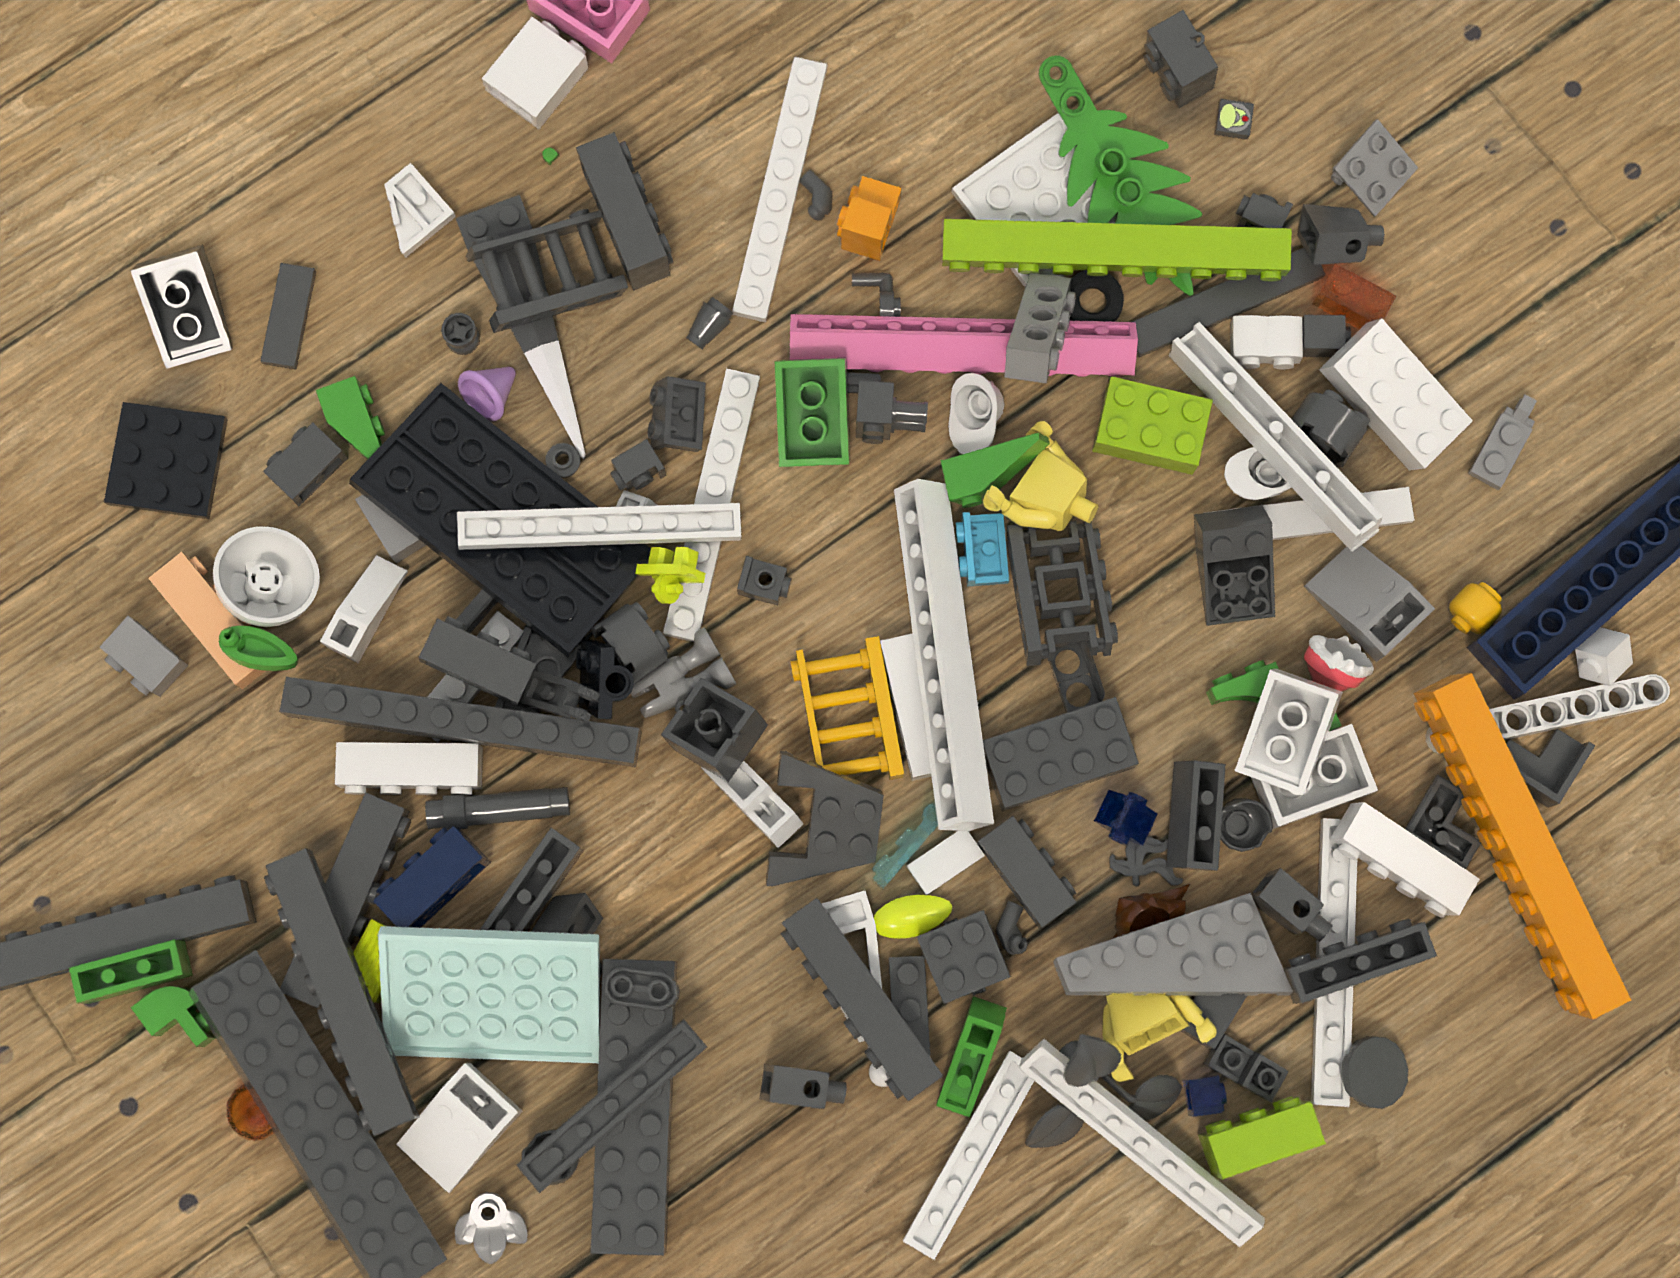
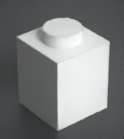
M1600 627L1575 649L1579 678L1610 686L1633 664L1630 636Z

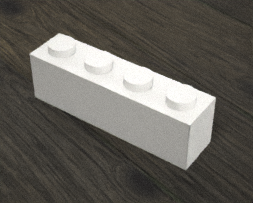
M913 633L882 640L880 644L886 676L911 780L931 777Z
M336 742L335 785L345 788V794L353 795L365 794L366 788H380V794L401 795L402 789H416L415 794L437 795V789H451V795H472V789H482L483 747L478 743Z
M1365 802L1350 804L1330 840L1339 845L1338 851L1353 860L1359 858L1368 864L1367 870L1381 879L1388 877L1397 883L1396 889L1399 892L1413 899L1418 897L1426 903L1425 908L1429 912L1442 918L1445 915H1460L1480 880Z

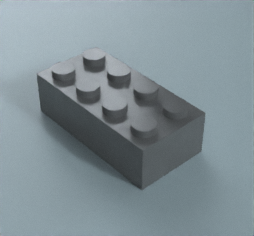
M615 132L576 147L583 174L597 207L601 210L602 219L632 290H637L671 276L669 264L674 262L671 256L670 245L664 233L658 235L661 231L657 223L659 221L651 202L645 204L648 202L644 192L646 190L638 171L635 172L632 156L626 142L619 143Z
M1116 697L983 740L986 767L1002 812L1134 769L1139 764Z

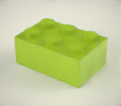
M1111 376L1106 388L1092 452L1193 475L1199 465L1213 400Z
M1293 1096L1272 1102L1274 1107L1272 1110L1265 1111V1108H1254L1238 1114L1239 1121L1231 1123V1120L1225 1121V1119L1205 1125L1206 1132L1198 1134L1212 1176L1225 1179L1325 1145L1326 1142L1312 1102L1300 1101L1299 1097L1293 1098Z

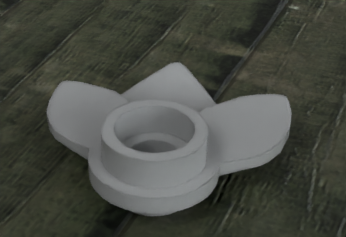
M485 1192L478 1195L473 1200L470 1211L461 1216L455 1226L456 1243L460 1245L473 1243L478 1256L488 1264H494L502 1256L506 1248V1242L523 1244L526 1243L528 1236L527 1227L521 1214L508 1209L504 1199L493 1192ZM484 1207H491L494 1209L495 1214L485 1216L482 1213V1209Z

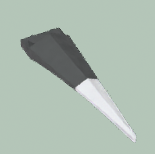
M520 195L456 218L468 251L473 246V242L479 238L492 236L495 240L532 229ZM534 243L528 245L543 290L547 292L537 246ZM515 250L495 254L511 300L516 301L517 305L529 302L528 298L531 295ZM482 258L474 260L476 267L498 305ZM553 316L510 328L580 457L585 458V450Z

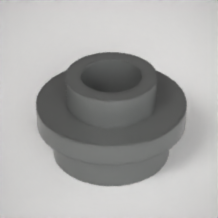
M556 444L547 452L546 466L561 478L572 476L580 467V455L577 449L570 444ZM565 454L569 456L568 463L559 465L556 462L559 455Z

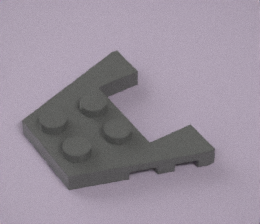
M780 751L777 776L778 786L813 788L806 853L769 851L766 885H781L876 862L884 798L882 790L843 774L838 775L823 769L821 765L811 761L806 762L794 757L792 753L787 751Z

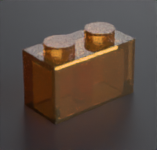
M1335 264L1327 275L1312 305L1331 315H1345L1347 323L1361 329L1367 322L1381 318L1384 320L1396 295Z

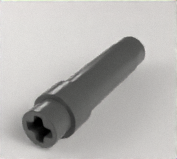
M568 787L473 796L456 794L443 796L441 800L426 801L425 813L428 829L446 827L449 830L454 826L462 830L468 829V826L570 815Z

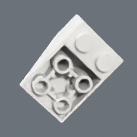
M464 1063L420 1114V1117L416 1119L396 1145L450 1193L523 1111L471 1063Z

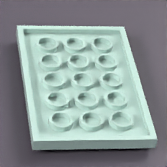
M380 926L378 944L382 1021L395 1056L599 1063V934Z

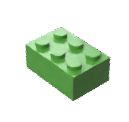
M846 357L775 361L779 467L849 464L851 459Z

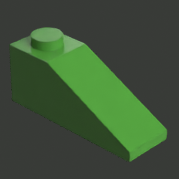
M1035 433L941 460L949 501L960 504L963 508L981 505L983 503L982 499L991 486H995L1000 490L1050 444L1049 438L1040 433Z
M974 996L972 997L936 1106L967 1117L971 1116L1003 1028L1007 1007Z

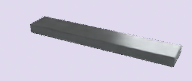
M1302 248L1291 253V270L1286 276H1281L1279 281L1260 280V275H1247L1245 280H1227L1132 321L1136 323L1137 355L1140 358L1172 344L1173 340L1177 337L1181 339L1191 332L1194 325L1198 322L1207 329L1233 316L1242 314L1323 279L1326 274L1322 265H1313L1306 250Z
M683 1019L516 1164V1166L535 1189L541 1193L707 1048L706 1044Z

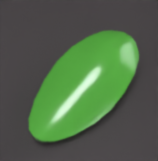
M239 625L225 628L219 635L221 650L236 663L250 669L281 671L295 668L298 664V657L295 651L278 636L263 629Z

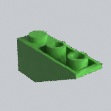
M353 376L317 389L316 393L327 423L368 460L382 445L380 436L385 435L379 416L373 417L369 405L373 404L374 400L368 385H361L358 379Z

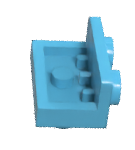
M963 512L961 522H956L957 543H963L964 556L958 557L960 577H966L967 587L1008 584L1009 572L1004 515L1002 513L970 515V512Z

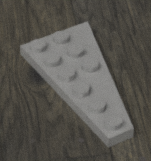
M1251 893L1057 957L1053 961L1066 995L1166 994L1171 996H1221L1222 994H1244V996H1258L1259 994H1277V996H1289L1293 993Z

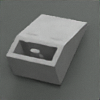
M1362 545L1353 552L1348 547H1345L1304 585L1307 591L1376 662L1386 656L1435 610L1410 582Z

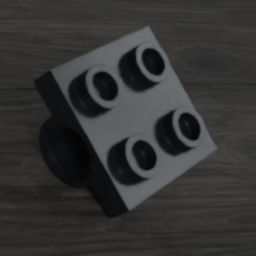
M583 640L581 648L576 653V666L580 670L579 684L598 692L600 696L597 702L589 701L579 696L577 705L587 710L591 716L597 719H612L613 701H621L630 695L634 687L633 676L627 668L614 663V647L597 640Z

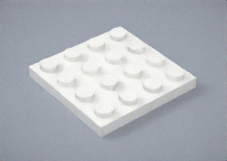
M1057 113L954 186L952 194L973 220L1087 223L1095 182L1074 206L1069 207L1067 205L1068 173L1075 147L1066 156H1059V146L1067 127L1059 113ZM1117 213L1109 223L1115 224ZM1010 268L1023 286L1026 287L1030 274L1018 273V268ZM1039 269V273H1037L1060 277L1065 276L1053 274V269Z

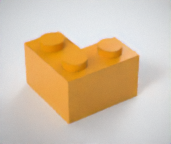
M862 176L859 187L853 185L847 203L849 207L843 205L838 218L837 226L839 228L837 236L841 237V249L880 261L901 199L902 188Z

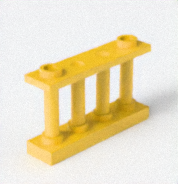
M879 636L865 638V648L859 649L860 653L805 662L803 649L796 650L797 660L790 661L794 682L801 681L815 763L821 765L823 769L838 775L843 774L846 776L881 769V773L888 772L889 780L903 778L904 770ZM861 666L863 670H870L872 682L865 683L866 687L811 696L808 676ZM868 701L869 704L876 703L878 716L872 717V721L817 731L814 710ZM875 735V738L882 737L884 751L878 752V756L823 765L820 744Z

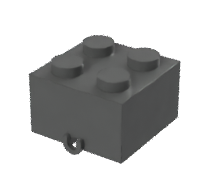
M1184 10L1147 30L1146 44H1144L1146 54L1143 55L1149 70L1152 73L1157 72L1163 82L1160 86L1169 101L1174 100L1179 108L1214 89L1218 71L1216 62L1204 44V35L1195 30ZM1200 37L1201 41L1197 42L1196 39Z
M700 678L686 700H680L676 704V714L661 736L676 752L729 782L768 724L755 708L707 680Z
M985 910L960 920L955 918L945 922V926L917 936L943 1004L970 993L975 996L985 992V987L1011 977Z

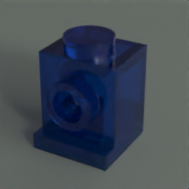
M1219 1075L1183 1080L1188 1116L1197 1117L1223 1113L1224 1105L1227 1104L1224 1083H1220Z

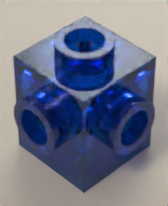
M1108 789L1094 822L1110 831L1108 837L1115 842L1125 846L1128 845L1129 841L1144 845L1158 813L1147 807L1148 800L1132 792L1124 795Z

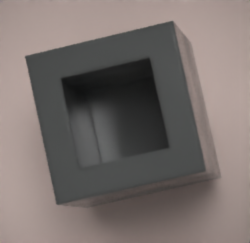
M1304 315L1302 317L1303 357H1332L1351 338V328L1346 326L1345 315Z

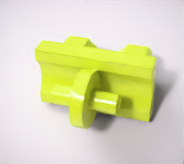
M651 547L648 564H637L635 572L639 576H652L655 584L652 585L651 590L662 604L676 602L679 595L683 592V585L680 583H704L706 573L696 569L699 552L688 547H676L675 554L674 551L666 548Z

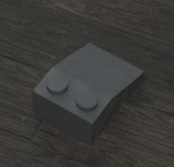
M203 245L138 263L130 270L166 369L233 349L215 277Z

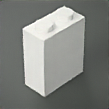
M531 17L483 76L482 81L488 93L540 129L589 67L585 55L586 51L573 40L565 41L558 36V30L549 22L543 21L540 23L534 17Z

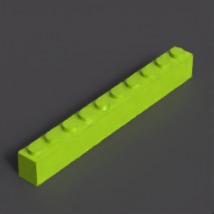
M944 219L942 266H949V271L968 272L970 267H984V272L1003 273L1004 268H1018V273L1021 274L1039 273V269H1053V274L1072 275L1073 270H1087V275L1106 276L1108 271H1122V276L1141 277L1143 272H1156V277L1175 278L1177 273H1191V278L1210 279L1212 274H1226V279L1245 280L1247 275H1260V280L1279 281L1281 276H1286L1291 270L1292 229Z

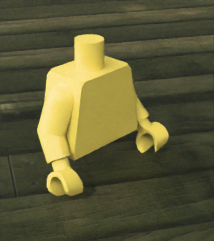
M1045 421L1037 422L1026 433V436L1040 433L1049 438L1050 444L1033 461L1011 493L1010 501L1005 499L1004 494L997 487L991 486L984 496V507L990 511H999L1001 509L1004 516L1023 527L1062 531L1073 516L1090 523L1095 517L1098 504L1085 499L1087 479L1084 473L1065 454L1057 441H1053L1050 438L1053 433L1051 426Z
M1166 994L1106 995L1108 1004L1103 1008L1102 1036L1103 1040L1113 1044L1121 1054V1061L1118 1067L1111 1073L1116 1081L1125 1082L1134 1079L1133 1074L1124 1062V1051L1131 1055L1188 1027V1022H1192L1196 1026L1198 1037L1202 1043H1207L1216 1036V1027L1208 1017L1206 1019L1202 1017V1011L1190 996H1171Z

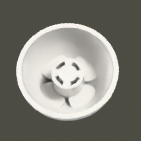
M252 527L234 534L221 546L214 561L213 582L218 598L233 616L251 625L273 627L291 622L308 609L319 588V568L310 549L293 534L278 528Z

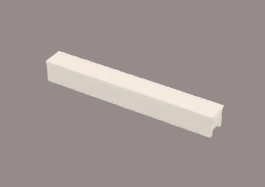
M1200 322L1195 324L1193 330L1181 339L1177 337L1173 340L1169 357L1209 399L1213 400L1212 403L1352 552L1379 532L1378 528L1383 516Z

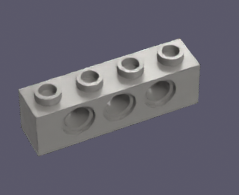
M1030 273L1006 349L1004 378L1047 383L1050 370H1057L1059 353L1063 349L1065 332L1069 328L1070 313H1073L1076 292H1070L1071 278Z

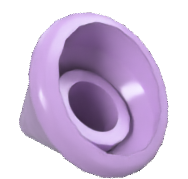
M512 367L464 371L458 379L460 394L468 405L486 419L497 421L504 413V406L516 372Z

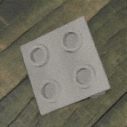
M1376 119L1333 167L1331 179L1337 185H1342L1343 182L1346 183L1369 212L1376 217L1418 167L1381 122Z

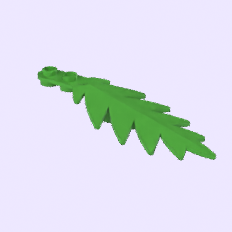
M1051 56L1042 62L1038 73L1040 82L1067 127L1062 137L1058 154L1060 157H1064L1075 147L1067 182V205L1069 207L1074 206L1095 182L1087 223H1109L1116 213L1115 224L1173 225L1202 216L1201 211L1177 199L1148 193L1190 182V176L1163 165L1131 159L1168 149L1169 144L1139 131L1109 126L1125 120L1127 115L1112 110L1097 111L1075 70L1066 58ZM1052 67H1058L1061 70V77L1058 80L1050 77L1049 72ZM1071 96L1078 100V106L1075 110L1067 107V99ZM1143 272L1148 285H1152L1159 278L1156 277V272ZM1177 273V277L1168 278L1188 296L1194 294L1190 273Z

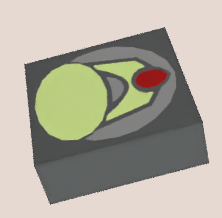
M1220 99L1215 135L1248 140L1254 104Z

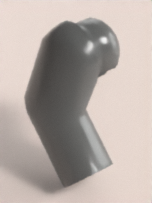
M809 170L800 179V183L812 194V205L808 207V214L813 219L821 221L832 210V191L812 170Z
M1008 901L996 927V933L1004 950L1009 954L1019 955L1024 953L1028 947L1027 939L1023 938L1017 926L1024 908Z

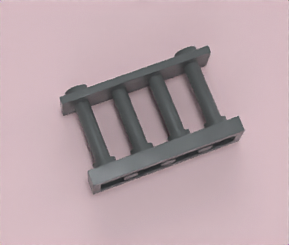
M583 209L570 214V219L495 240L492 236H486L473 242V246H471L466 254L467 261L470 262L482 258L499 305L496 307L497 311L494 312L489 320L493 333L617 298L627 290L628 285L624 274L613 277L611 273H607L591 228L595 227L603 217L601 210L590 213L588 209ZM577 231L595 277L592 280V284L582 287L579 282L576 283L560 239V236ZM545 240L563 288L560 289L561 293L550 296L548 292L543 290L528 245ZM515 250L531 295L528 298L529 302L517 305L516 301L511 300L495 254Z

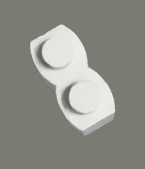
M1233 316L1230 323L1231 356L1243 369L1259 368L1262 363L1273 364L1275 369L1294 368V364H1299L1303 358L1302 317Z

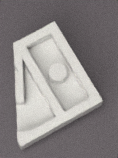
M411 163L384 184L399 240V248L405 258L456 217L453 210Z

